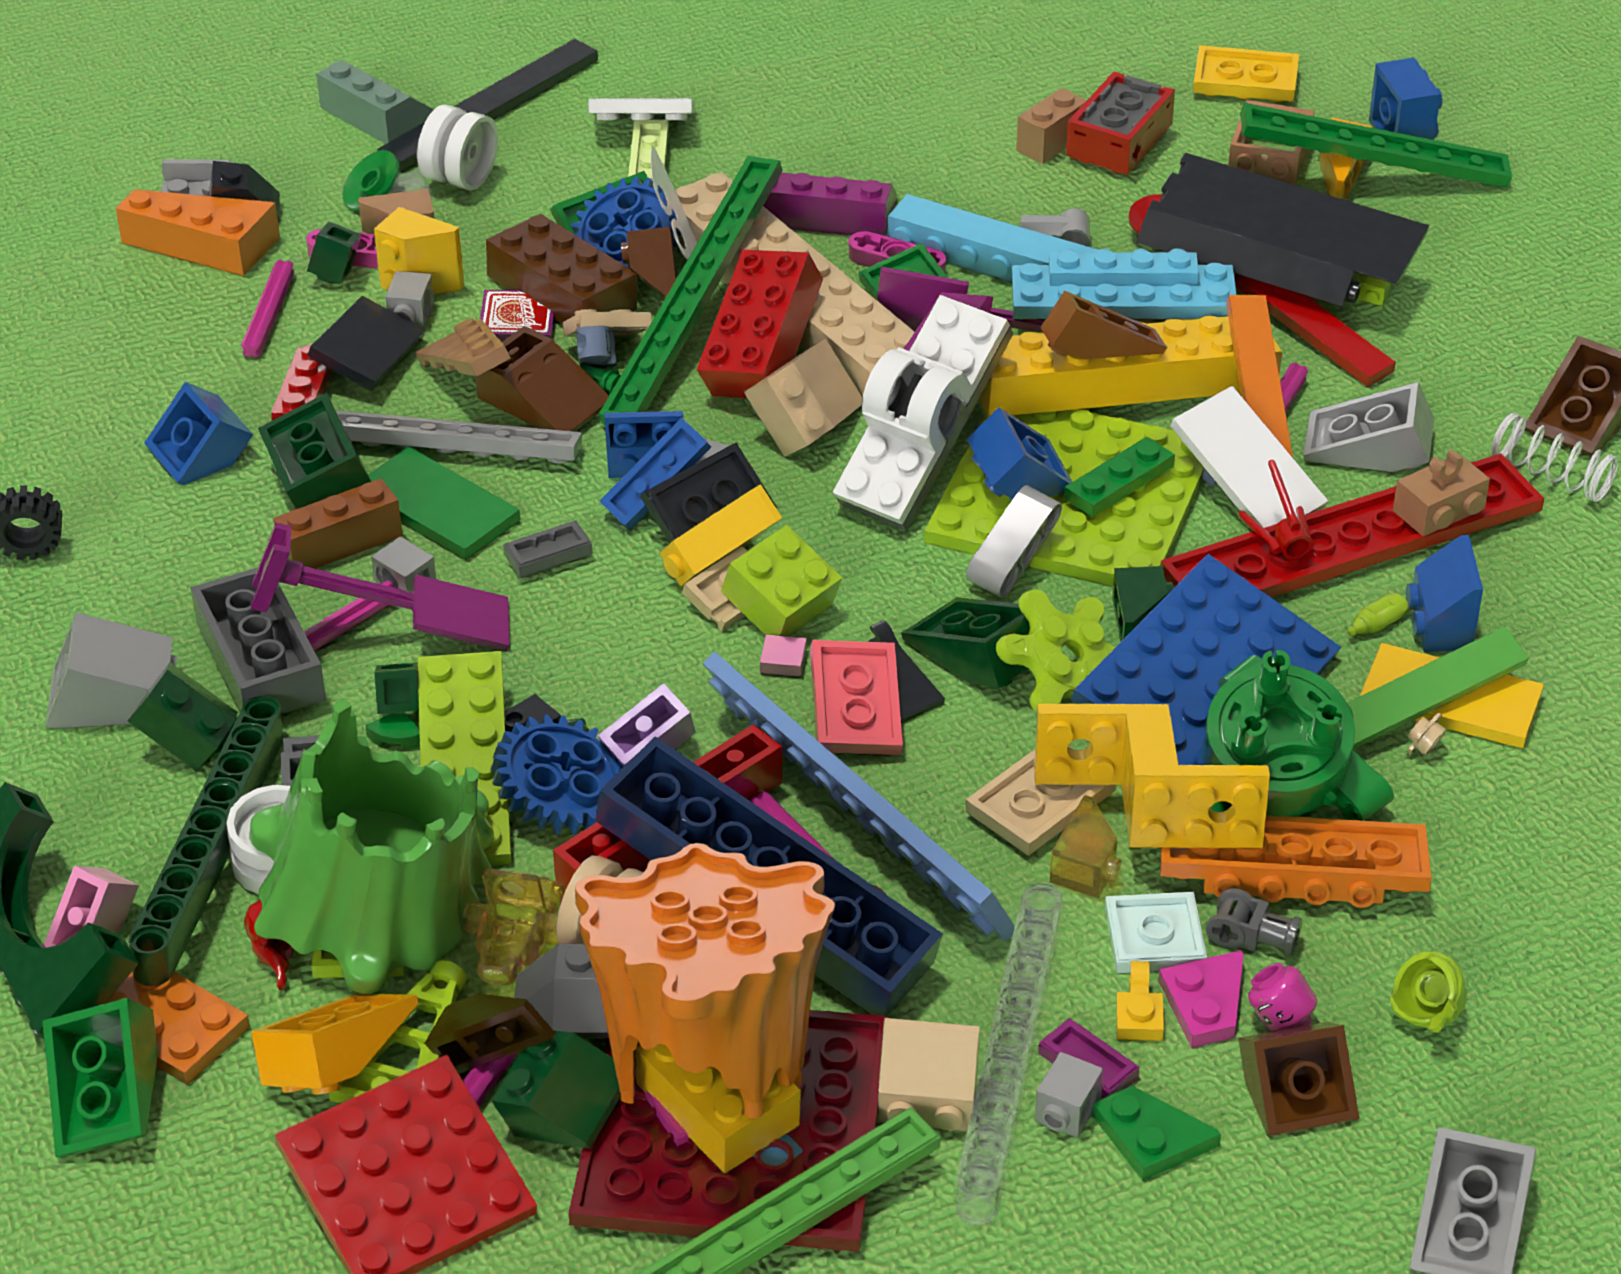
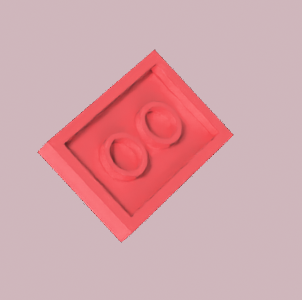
M812 640L810 655L816 740L831 753L900 755L903 741L895 643Z

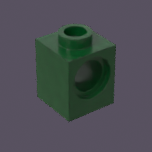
M328 221L317 234L307 272L315 274L321 281L341 284L351 272L362 234Z
M418 662L377 665L374 671L377 714L419 711Z

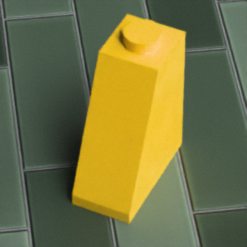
M760 484L673 540L659 554L663 559V564L668 574L676 578L680 586H683L741 546L745 548L782 519V516Z

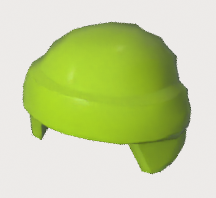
M1423 951L1412 956L1402 965L1394 980L1393 994L1390 997L1393 1012L1404 1021L1417 1027L1428 1028L1432 1032H1439L1444 1025L1454 1022L1465 1009L1467 996L1460 966L1455 960L1440 952Z

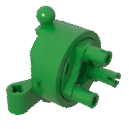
M1276 650L1274 657L1272 651L1266 652L1262 659L1256 655L1249 656L1218 680L1220 689L1214 696L1207 715L1202 747V765H1268L1270 781L1266 815L1295 817L1314 810L1322 804L1331 806L1336 803L1347 820L1367 821L1392 802L1394 793L1387 780L1380 773L1373 770L1352 749L1355 736L1352 708L1341 693L1326 679L1310 670L1290 665L1289 655L1285 651ZM1219 801L1214 803L1209 809L1214 812H1224L1232 804L1226 801Z

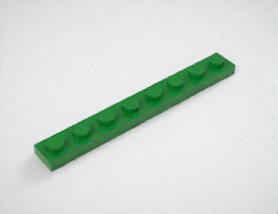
M1244 103L1240 111L1242 136L1255 140H1266L1290 147L1297 146L1317 150L1321 153L1338 154L1357 160L1363 159L1383 163L1388 166L1414 169L1424 173L1430 172L1454 179L1471 180L1485 185L1507 188L1512 179L1508 154Z

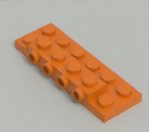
M1266 815L1263 848H1160V877L1203 879L1204 893L1215 894L1218 898L1225 889L1235 888L1241 889L1251 896H1260L1262 900L1270 903L1278 902L1283 898L1305 899L1312 905H1322L1329 900L1346 901L1355 907L1365 908L1373 903L1383 904L1384 890L1430 892L1432 879L1426 824Z

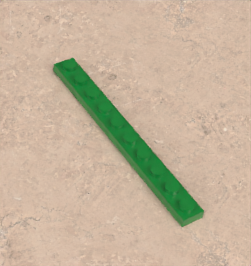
M747 156L599 412L603 425H605V413L647 411L783 171L780 160Z

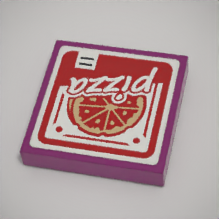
M484 290L480 318L501 342L523 326L552 339L555 319L554 313L520 290Z

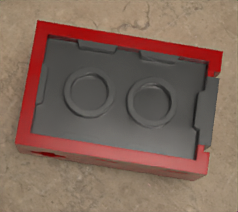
M1113 71L1068 120L1066 156L1078 159L1083 163L1110 169L1115 173L1128 175L1173 124L1175 89L1165 86L1162 88L1161 85L1128 75L1125 77L1124 74Z

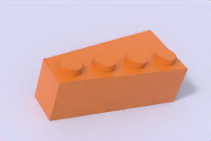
M134 189L116 207L122 243L242 276L280 238L275 202Z

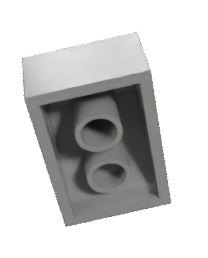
M1419 382L1310 411L1303 453L1305 460L1308 462L1389 472L1405 468L1414 469L1428 463L1430 460L1434 416Z
M1438 1127L1409 1270L1422 1274H1513L1536 1163V1147Z

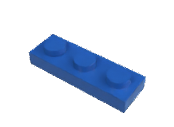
M681 418L621 478L600 502L630 530L649 511L640 496L650 488L695 465L711 448V445Z

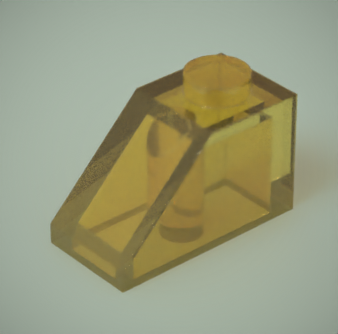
M1083 796L1051 852L1050 883L1099 899L1107 883L1114 884L1121 867V859L1116 858L1117 838L1093 797Z

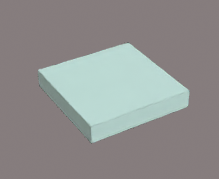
M1194 892L1105 896V912L1116 973H1130L1131 961H1148L1149 972L1207 958Z

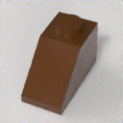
M670 227L627 231V242L621 243L623 265L630 264L631 270L637 273V278L665 299L677 279Z

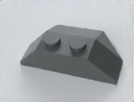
M558 944L517 975L514 998L527 999L553 1030L571 1032L582 1039H609L599 987L585 944Z

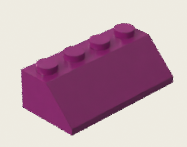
M781 173L763 207L790 229L853 235L857 232L866 231L886 236L888 232V215L895 208L897 192L892 184L880 183L876 180L860 181L844 179L838 176L821 177L811 176L806 173Z

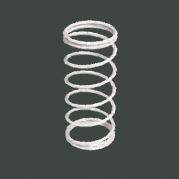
M1514 412L1502 421L1492 442V456L1498 454L1502 436L1510 422L1515 419L1512 433L1500 452L1504 457L1508 454L1510 463L1514 467L1521 466L1527 462L1529 473L1532 475L1539 474L1546 469V476L1550 483L1558 482L1565 477L1564 482L1567 490L1574 491L1583 486L1585 497L1594 502L1601 500L1606 495L1617 473L1618 458L1612 454L1605 456L1598 465L1601 450H1596L1588 464L1584 479L1579 485L1571 488L1568 485V474L1582 450L1583 444L1581 441L1577 442L1572 449L1565 472L1553 480L1549 476V466L1561 448L1564 439L1563 433H1560L1555 438L1546 464L1540 470L1534 472L1530 467L1531 456L1538 448L1544 436L1545 426L1541 425L1535 432L1527 457L1520 463H1514L1512 461V449L1522 436L1527 420L1525 417L1521 418L1519 414ZM1611 462L1607 478L1599 492L1596 493L1602 473ZM1594 472L1587 493V482L1592 473Z

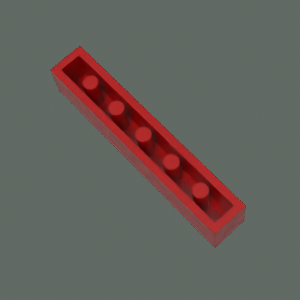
M754 724L693 762L749 801L752 796H757L761 791L768 793L782 783V746ZM595 823L553 850L556 888L564 894L574 873L592 855L601 856L619 863L623 871L626 869H636L645 872L651 860L599 823Z

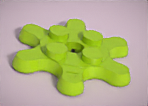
M1041 590L1026 591L1020 596L1018 601L1019 608L1029 622V634L1004 635L996 643L997 655L1005 663L1024 665L1033 672L1036 678V687L1030 696V704L1036 713L1038 704H1060L1065 698H1071L1074 689L1115 648V646L1107 643L1103 638L1104 630L1099 623L1103 619L1104 605L1098 598L1086 597L1080 599L1075 604L1072 614H1065L1057 610L1050 602L1048 596ZM1067 644V648L1073 651L1076 657H1079L1077 662L1070 661L1063 654L1062 647Z

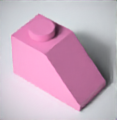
M74 866L44 946L52 947L67 941L88 922L118 932L124 926L139 885L105 868Z

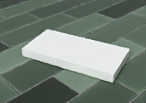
M1233 386L1173 419L1170 425L1171 428L1240 511H1245L1263 528L1277 524L1287 518L1268 466L1269 460H1275L1296 517V508L1298 506L1303 507L1305 515L1326 507L1328 503L1327 498Z

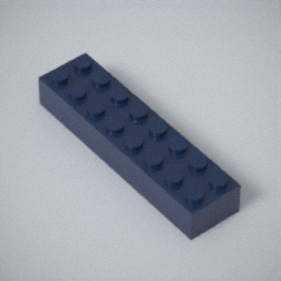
M656 736L600 790L595 821L650 860L675 855L689 844L700 843L721 853H741L746 857L749 864L757 867H772L799 861L811 862L821 866L824 870V892L822 895L832 899L835 906L823 941L815 975L870 1014L888 1016L934 964L943 933Z

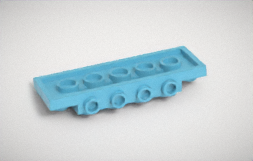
M1178 248L1168 253H1150L1146 249H1136L1132 253H1113L1109 249H1099L1095 253H1076L1072 249H1063L1058 253H1049V265H1038L1035 263L1012 265L1013 319H1046L1064 290L1131 319L1228 316L1227 298L1229 295H1236L1233 265H1223L1220 263L1198 265L1197 253H1187L1183 249Z

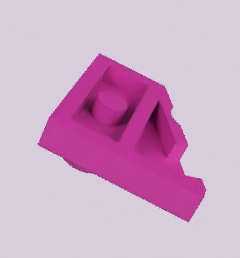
M1241 950L1159 969L1158 982L1191 1048L1234 1038L1244 956Z

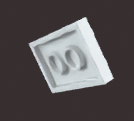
M695 98L589 99V113H597V120L620 119V113H631V120L653 119V113H665V120H686L687 113L695 112Z

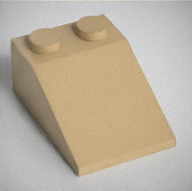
M826 338L744 392L784 457L808 446L834 428L860 407L863 400Z

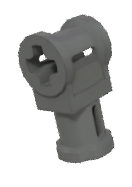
M1230 888L1221 892L1217 901L1218 912L1209 919L1206 926V933L1214 943L1225 948L1241 947L1251 951L1256 950L1258 943H1263L1284 949V954L1293 955L1300 936L1303 918L1294 916L1293 919L1269 913V902L1253 898L1249 893L1241 889ZM1236 901L1237 905L1235 907V910H1233L1232 904ZM1230 926L1231 933L1227 935L1226 932Z

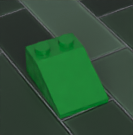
M124 998L43 1020L55 1157L61 1159L145 1137L158 1057L153 1009L131 999Z

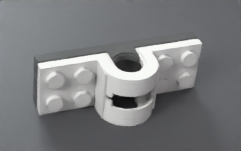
M940 295L910 351L898 347L897 350H889L878 360L868 378L862 400V414L868 424V428L832 492L840 505L906 532L908 531L1014 334L1006 319Z

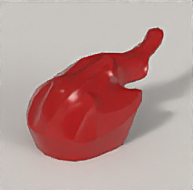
M259 900L250 905L245 914V931L251 940L253 952L259 958L260 963H265L272 967L277 976L276 986L280 991H283L287 984L286 971L290 965L288 959H291L294 949L288 942L282 939H265L256 934L254 925L262 910V902Z

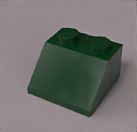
M169 662L127 721L197 771L218 748L235 723L238 712Z
M554 1030L556 1033L553 1039L527 1047V1049L521 1051L491 1101L515 1137L590 1149L621 1097L614 1060L576 1034Z

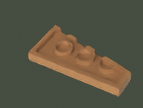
M470 318L460 322L453 328L455 332L415 352L422 366L431 364L433 368L437 369L444 366L447 371L457 369L459 373L479 376L511 359L504 344L481 318L476 321Z

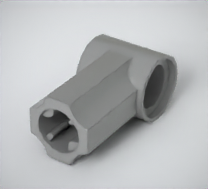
M1068 209L1060 216L1021 215L1022 228L1089 247L1090 219L1087 213L1081 209Z

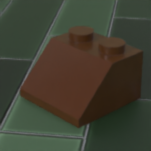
M1323 1022L1238 1038L1245 1084L1267 1135L1271 1136L1360 1119L1344 1025Z

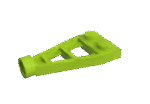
M441 960L436 962L431 972L427 973L406 994L417 995L419 1004L357 1076L339 1082L340 1089L328 1093L330 1101L341 1104L408 1073L409 1071L376 1062L377 1058L395 1042L420 1049L415 1069L438 1059L439 1055L433 1054L424 1044L430 1032L407 1027L403 1024L416 1009L437 1014L433 1024L434 1027L445 1007L456 1002L465 986L467 975L464 970L450 961Z

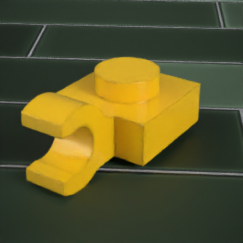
M1131 961L1129 992H1117L1116 1040L1163 1041V993H1149V962Z

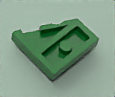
M1130 1086L1092 1103L1093 1118L1142 1181L1220 1146L1221 1133L1218 1129L1134 1086Z

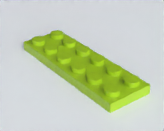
M501 651L418 657L420 767L426 766L433 760L439 761L450 768L455 778L463 776L466 767H472L478 771L477 789L483 792L489 802L487 821L494 832L492 843L484 852L491 866L512 864L509 799H499L498 796L502 787L492 784L495 773L490 771L497 744L501 742L506 731Z

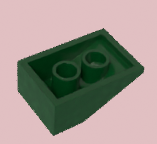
M327 393L258 428L284 489L296 509L372 482Z
M956 597L901 632L905 642L970 684L988 686L990 689H1000L1011 684L1012 678L1022 671L1029 670L1024 665L1005 663L1000 659L996 651V643L1004 635L1029 634V622L1017 603Z

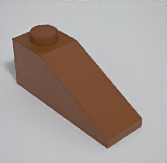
M1065 290L1041 326V330L1049 341V348L1064 357H1067L1068 354L1080 359L1164 354L1168 348L1154 328Z

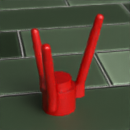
M1269 460L1268 466L1287 518L1281 520L1276 525L1275 537L1273 538L1245 511H1240L1238 515L1247 526L1268 544L1273 555L1282 552L1287 559H1299L1310 552L1314 542L1309 533L1303 507L1298 506L1296 508V517L1275 460Z

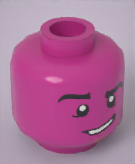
M1275 963L1262 969L1252 978V988L1248 998L1251 1006L1268 1030L1279 1031L1306 1026L1312 1022L1310 1015L1314 1012L1318 1000L1311 986L1297 967L1283 966L1282 963Z

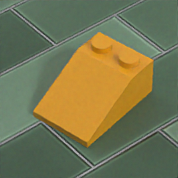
M354 994L251 1031L261 1086L281 1087L283 1093L298 1092L311 1088L312 1094L315 1095L339 1090V1082L357 1076L419 1004L417 995Z

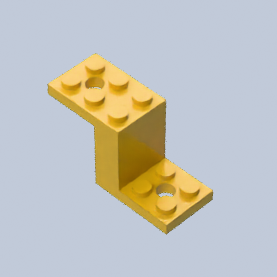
M1168 704L1037 705L1034 761L1035 785H1121L1130 847L1263 848L1270 781L1268 765H1178ZM1076 739H1085L1091 743L1083 750H1074L1068 746ZM1219 801H1226L1232 804L1224 812H1214L1209 809L1214 803Z

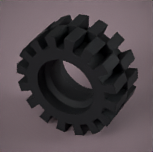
M27 485L20 486V492H16L14 487L8 488L6 495L0 492V549L4 547L3 555L10 557L14 552L17 553V560H23L24 554H29L30 560H35L38 558V552L45 557L50 554V548L53 550L57 548L58 540H61L63 514L62 510H60V503L58 500L53 501L52 494L47 492L44 496H41V488L34 487L33 492H27ZM19 518H28L37 521L40 525L32 528H23L14 525L11 521Z

